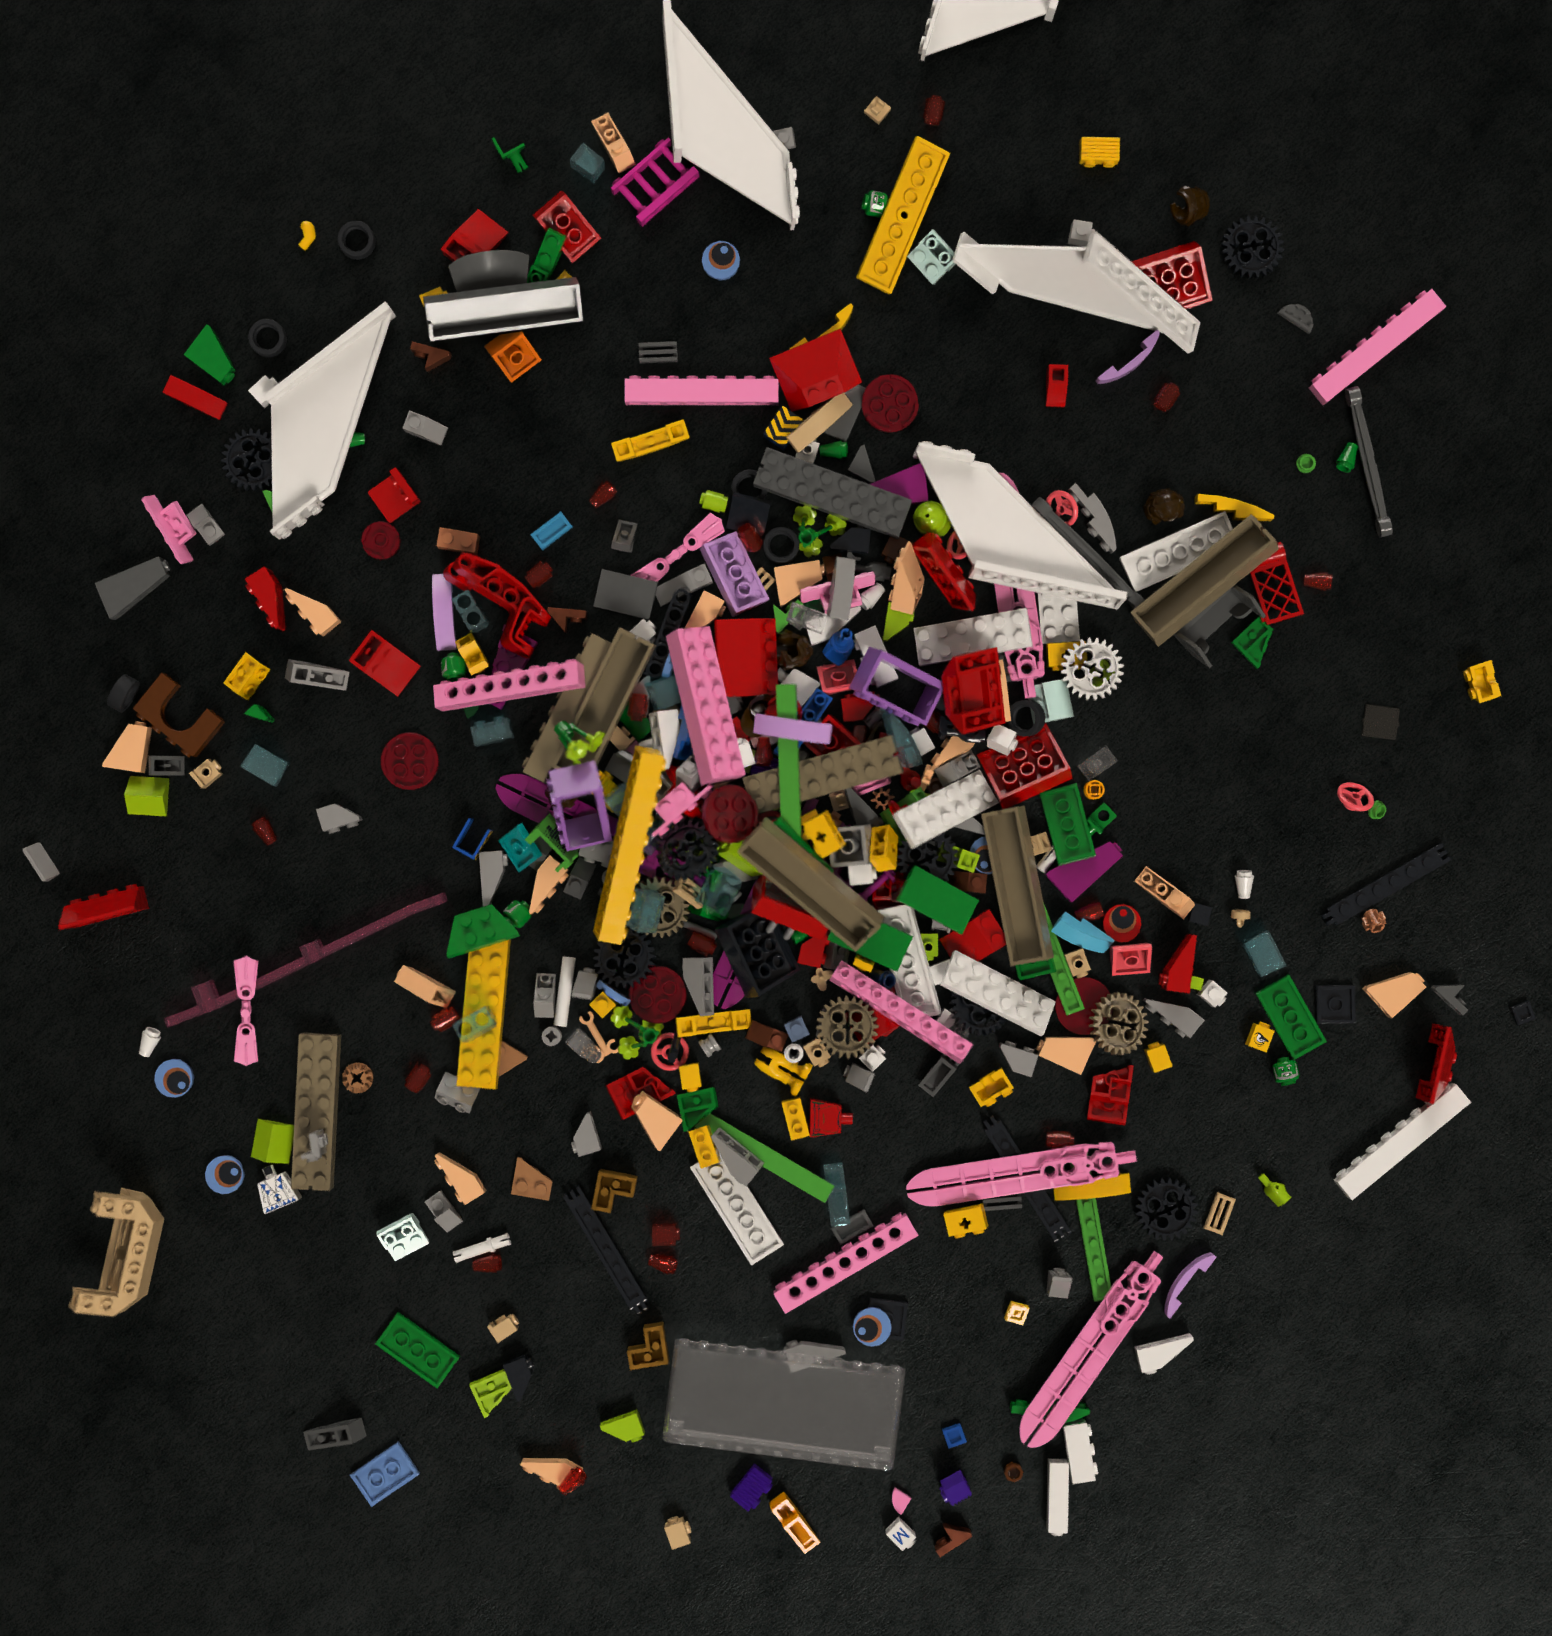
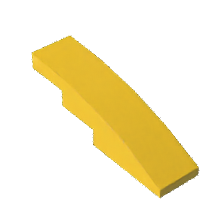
M1197 494L1195 496V504L1214 505V512L1225 511L1226 513H1233L1232 520L1243 521L1251 514L1258 521H1272L1274 519L1273 514L1240 500L1206 494Z

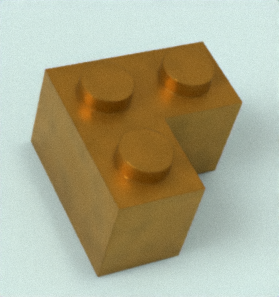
M600 1169L591 1210L611 1213L615 1194L633 1198L638 1176Z
M664 1322L644 1324L643 1330L646 1344L628 1346L627 1349L630 1370L669 1363Z

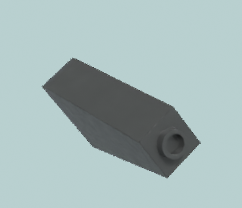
M158 556L95 583L109 619L116 620L170 577L168 571L171 569L167 560H163V558Z

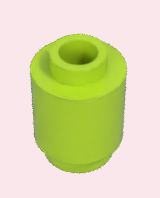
M707 490L706 493L702 492L699 504H703L702 508L717 513H720V511L725 512L728 497H725L724 494Z

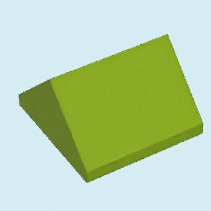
M130 776L124 794L127 813L167 816L169 778Z
M258 1119L251 1157L266 1163L289 1164L294 1141V1125Z

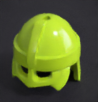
M924 502L917 507L913 514L915 526L921 534L929 532L936 533L939 537H942L951 528V523L942 505L938 502Z

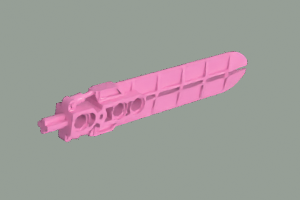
M999 473L1019 493L1014 482L1006 474ZM994 584L998 613L1014 609H1028L1033 647L1006 651L1004 656L1008 663L1007 670L1010 680L1022 681L1025 699L1036 697L1034 679L1043 677L1045 672L1043 644L1035 593L1016 588L1018 602H1015L1013 587ZM1035 650L1039 652L1037 666L1035 657L1029 651ZM1012 653L1018 654L1015 666L1012 665L1009 657ZM1023 665L1031 667L1029 674L1022 672L1021 667Z
M1113 1142L1099 1143V1145L1079 1144L1059 1149L927 1169L915 1175L906 1185V1190L933 1187V1189L907 1193L908 1198L925 1206H942L1064 1186L1090 1184L1103 1178L1106 1180L1118 1177L1119 1164L1137 1162L1135 1150L1116 1153ZM1089 1148H1099L1091 1156H1087ZM1104 1157H1111L1112 1161L1109 1164H1104L1102 1159ZM1066 1163H1072L1074 1165V1167L1071 1170H1066L1063 1168V1166ZM1047 1166H1053L1055 1168V1170L1052 1173H1047L1044 1171L1045 1167ZM1094 1169L1099 1174L1103 1173V1175L1093 1177L1089 1171ZM1040 1170V1172L1023 1174V1172ZM1019 1173V1175L994 1179V1177ZM990 1178V1180H984V1181H978V1182H971V1183H966V1182H965V1181H972V1180ZM962 1182V1184L937 1188V1186Z
M1153 1251L1144 1266L1136 1261L1130 1263L1124 1270L1125 1273L1113 1283L1098 1308L1032 1400L1021 1419V1441L1025 1443L1040 1422L1042 1424L1028 1443V1447L1034 1448L1044 1445L1055 1437L1130 1328L1148 1306L1152 1293L1156 1292L1158 1285L1161 1283L1160 1278L1153 1274L1163 1259L1160 1254ZM1141 1273H1145L1146 1280L1140 1283L1138 1276ZM1129 1275L1127 1278L1128 1287L1124 1288L1121 1281ZM1147 1290H1150L1145 1300L1138 1299L1139 1293H1145ZM1123 1304L1124 1312L1117 1314L1116 1307ZM1112 1320L1113 1327L1110 1330H1106L1105 1323ZM1104 1333V1335L1094 1348L1093 1345L1096 1343L1100 1335ZM1091 1350V1351H1092L1091 1354L1088 1356V1358L1086 1359V1361L1084 1362V1364L1081 1366V1368H1080L1079 1371L1077 1372V1371H1076L1077 1368L1079 1367V1365L1082 1363V1361L1084 1360V1358L1086 1357V1355H1087V1354L1089 1353V1351ZM1074 1374V1378L1072 1379L1068 1387L1065 1389L1063 1394L1060 1396L1059 1394ZM1056 1398H1058V1401L1056 1402V1404L1054 1405V1407L1051 1409V1411L1049 1412V1414L1047 1415V1417H1046L1045 1419H1042V1418L1044 1417V1415L1047 1413V1411L1049 1410V1408L1051 1407V1405L1054 1403V1401L1056 1400Z

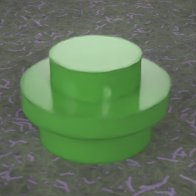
M1303 454L1298 457L1296 466L1300 472L1309 473L1314 470L1316 461L1312 455Z
M1379 800L1374 801L1373 807L1368 810L1369 817L1381 819L1386 813V806Z

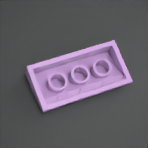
M737 531L702 545L700 551L732 617L769 600Z

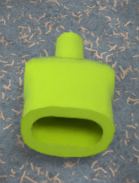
M1264 1173L1258 1177L1265 1186V1194L1277 1207L1285 1204L1291 1198L1284 1184L1271 1182Z

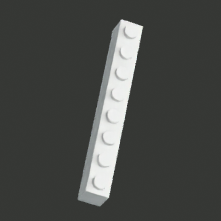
M1448 1083L1434 1104L1425 1102L1426 1104L1423 1107L1414 1109L1410 1113L1411 1117L1406 1121L1402 1120L1397 1123L1394 1131L1385 1133L1380 1138L1381 1141L1378 1144L1369 1146L1366 1149V1154L1362 1157H1356L1351 1162L1349 1168H1344L1336 1174L1335 1183L1349 1199L1353 1200L1471 1103L1457 1084Z

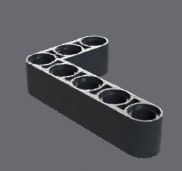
M680 587L672 596L655 642L656 647L643 672L645 675L654 678L662 675L669 655L664 631L668 627L673 631L681 628L692 599V593L687 587ZM679 592L686 593V601H680L678 599ZM672 610L680 612L681 616L679 619H674L671 616ZM658 646H665L667 648V654H660L658 652ZM653 663L659 664L660 672H654L651 665Z

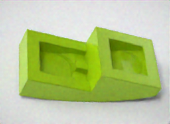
M943 842L941 848L938 849L937 855L939 857L936 860L945 863L944 857L940 854H949L950 852L944 849ZM956 846L952 847V849L958 850L954 856L959 858V860L953 861V864L960 869L974 873L980 855Z

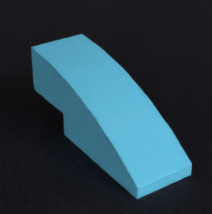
M1066 911L1056 921L1051 930L1054 934L1076 946L1099 953H1105L1114 942V939L1084 918L1078 921Z

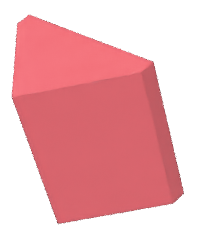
M854 659L845 661L840 666L833 663L817 667L821 690L827 695L850 691L849 686L857 672Z
M1150 943L1109 947L1112 976L1150 973L1152 945Z

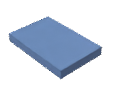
M398 1441L352 1472L350 1476L372 1507L418 1476L420 1472Z

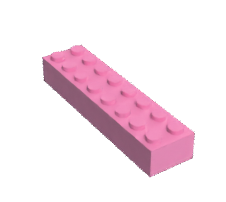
M710 626L676 629L666 636L701 785L734 781L746 774Z

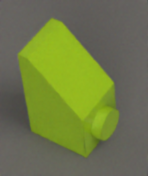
M889 602L882 641L887 642L909 625V621L913 622L914 613L911 615L890 609L891 602Z
M638 1410L603 1421L600 1425L602 1431L625 1442L630 1440L631 1442L639 1441L645 1434Z

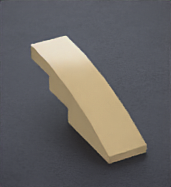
M845 393L830 398L812 412L811 416L799 424L798 428L786 436L787 440L795 451L799 453L837 421L853 404Z

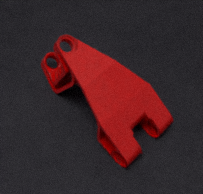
M469 553L461 554L444 569V578L461 590L469 592L473 589L509 612V617L500 640L501 645L505 649L529 659L534 648L520 638L524 635L523 631L527 630V624L531 621L546 627L551 616L520 581L502 569L498 564ZM461 560H465L468 566L461 564ZM451 568H454V570L458 573L457 576H454L451 573ZM489 584L495 587V592L489 589ZM506 594L512 597V602L506 600Z

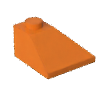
M522 331L499 335L484 346L511 383L541 361V358Z

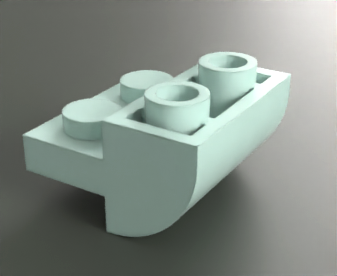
M934 229L907 256L932 285L955 265L953 262L955 252Z
M1063 679L1035 685L1036 697L1028 699L1041 705L1046 717L1045 722L1074 717L1069 690L1066 688L1067 681H1063ZM1030 708L1033 724H1035V713Z
M413 1213L376 1232L382 1245L386 1250L388 1249L395 1261L429 1244V1239Z

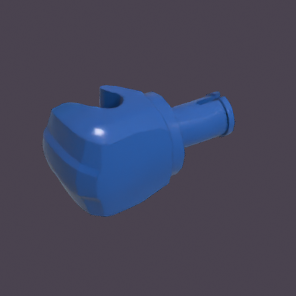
M848 628L835 632L822 651L824 656L837 666L842 665L848 659L855 647L852 631L848 634Z

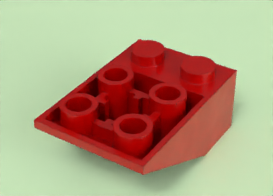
M478 209L450 236L442 246L441 251L443 255L454 262L456 259L469 254L496 250L509 232Z
M264 566L245 578L248 583L245 586L251 595L254 594L257 597L256 603L261 611L264 610L267 613L268 617L266 619L271 627L284 631L286 628L282 586L273 571Z
M373 630L370 631L348 660L397 697L421 667Z

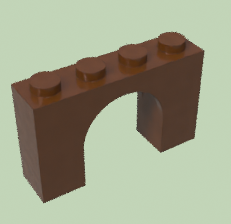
M161 673L133 709L137 712L136 716L144 722L146 720L152 724L151 728L157 733L163 732L167 736L165 739L172 745L178 744L182 748L180 751L187 757H198L226 721L212 710L206 709L189 729L183 731L173 729L165 718V708L181 685L167 674Z

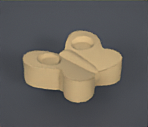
M817 968L816 974L811 977V981L817 983L821 991H825L827 988L826 982L833 975V971H823L822 968Z

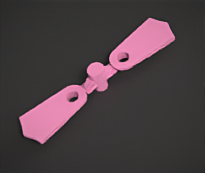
M709 513L685 536L684 545L682 544L677 549H674L665 559L657 558L630 576L658 582L669 571V564L680 559L688 550H697L703 544L724 533L722 519ZM691 538L695 539V545L693 546L689 544V539ZM658 563L664 565L663 570H658Z
M244 956L234 960L237 995L242 999V1023L237 1028L234 1062L247 1066L258 1062L255 1027L250 1023V1014L252 1012L250 999L255 995L258 960ZM248 990L250 993L248 995H244L242 991ZM247 1028L250 1032L245 1034L242 1030Z

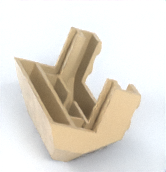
M121 1188L120 1194L94 1192L95 1198L90 1211L96 1213V1216L114 1218L99 1289L73 1287V1296L69 1307L75 1313L115 1316L126 1311L148 1294L164 1217L149 1196L143 1192Z

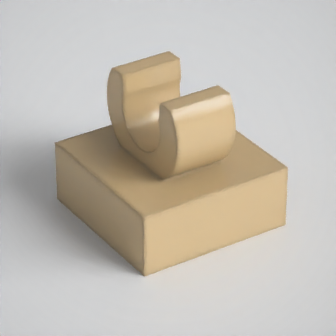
M876 96L864 110V113L877 124H880L890 112L891 107Z
M844 790L829 794L833 810L837 812L849 808Z

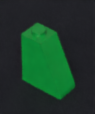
M206 324L184 355L225 386L226 383L232 381L236 370L215 331Z

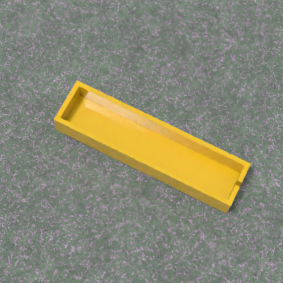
M511 939L469 952L456 1086L498 1089Z

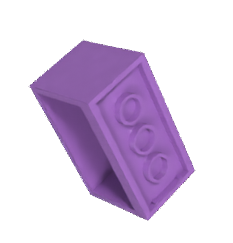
M873 647L868 648L849 686V689L854 691L853 695L865 699L872 705L881 707L886 712L916 726H919V724L927 725L943 693L942 681L883 650ZM880 662L926 685L912 714L866 691Z
M595 761L549 771L550 779H547L549 791L553 790L550 793L552 804H556V806H552L555 818H559L555 821L558 831H562V833H559L560 842L565 844L566 850L571 851L612 841L602 786ZM593 793L597 813L564 820L560 800Z

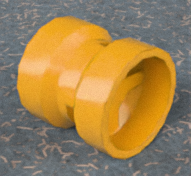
M1098 780L1087 782L1083 788L1084 795L1092 800L1102 797L1105 790L1104 785Z

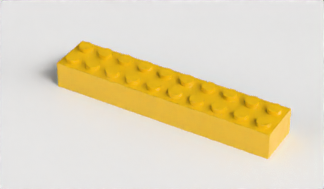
M635 745L593 928L598 941L621 945L622 939H625L627 935V928L625 926L626 921H629L631 917V909L629 908L631 902L635 900V883L638 884L640 879V872L638 870L639 865H642L644 861L643 848L647 846L649 835H647L648 827H651L653 823V816L651 814L652 809H655L657 805V797H655L657 789L660 790L662 778H660L661 771H664L666 767L665 756L657 749Z

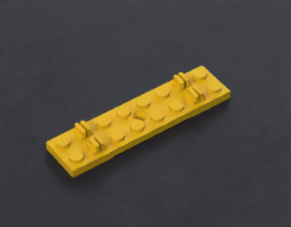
M919 136L914 138L856 276L857 279L887 294H892L950 156L949 152ZM902 212H906V219L901 217Z

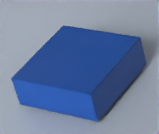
M960 1423L942 1429L949 1449L967 1442Z

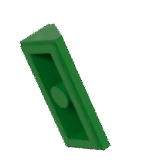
M254 704L244 713L261 720L274 722V718L263 706Z

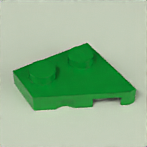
M1258 616L1231 643L1258 669L1273 629L1270 625L1266 626L1265 622L1262 623L1260 616Z
M715 1087L677 1095L684 1132L691 1130L718 1107Z

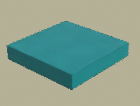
M522 823L498 840L518 872L524 870L543 856L535 842L530 845L525 840L529 833Z

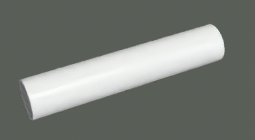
M563 956L553 1024L555 1026L567 1027L576 958Z

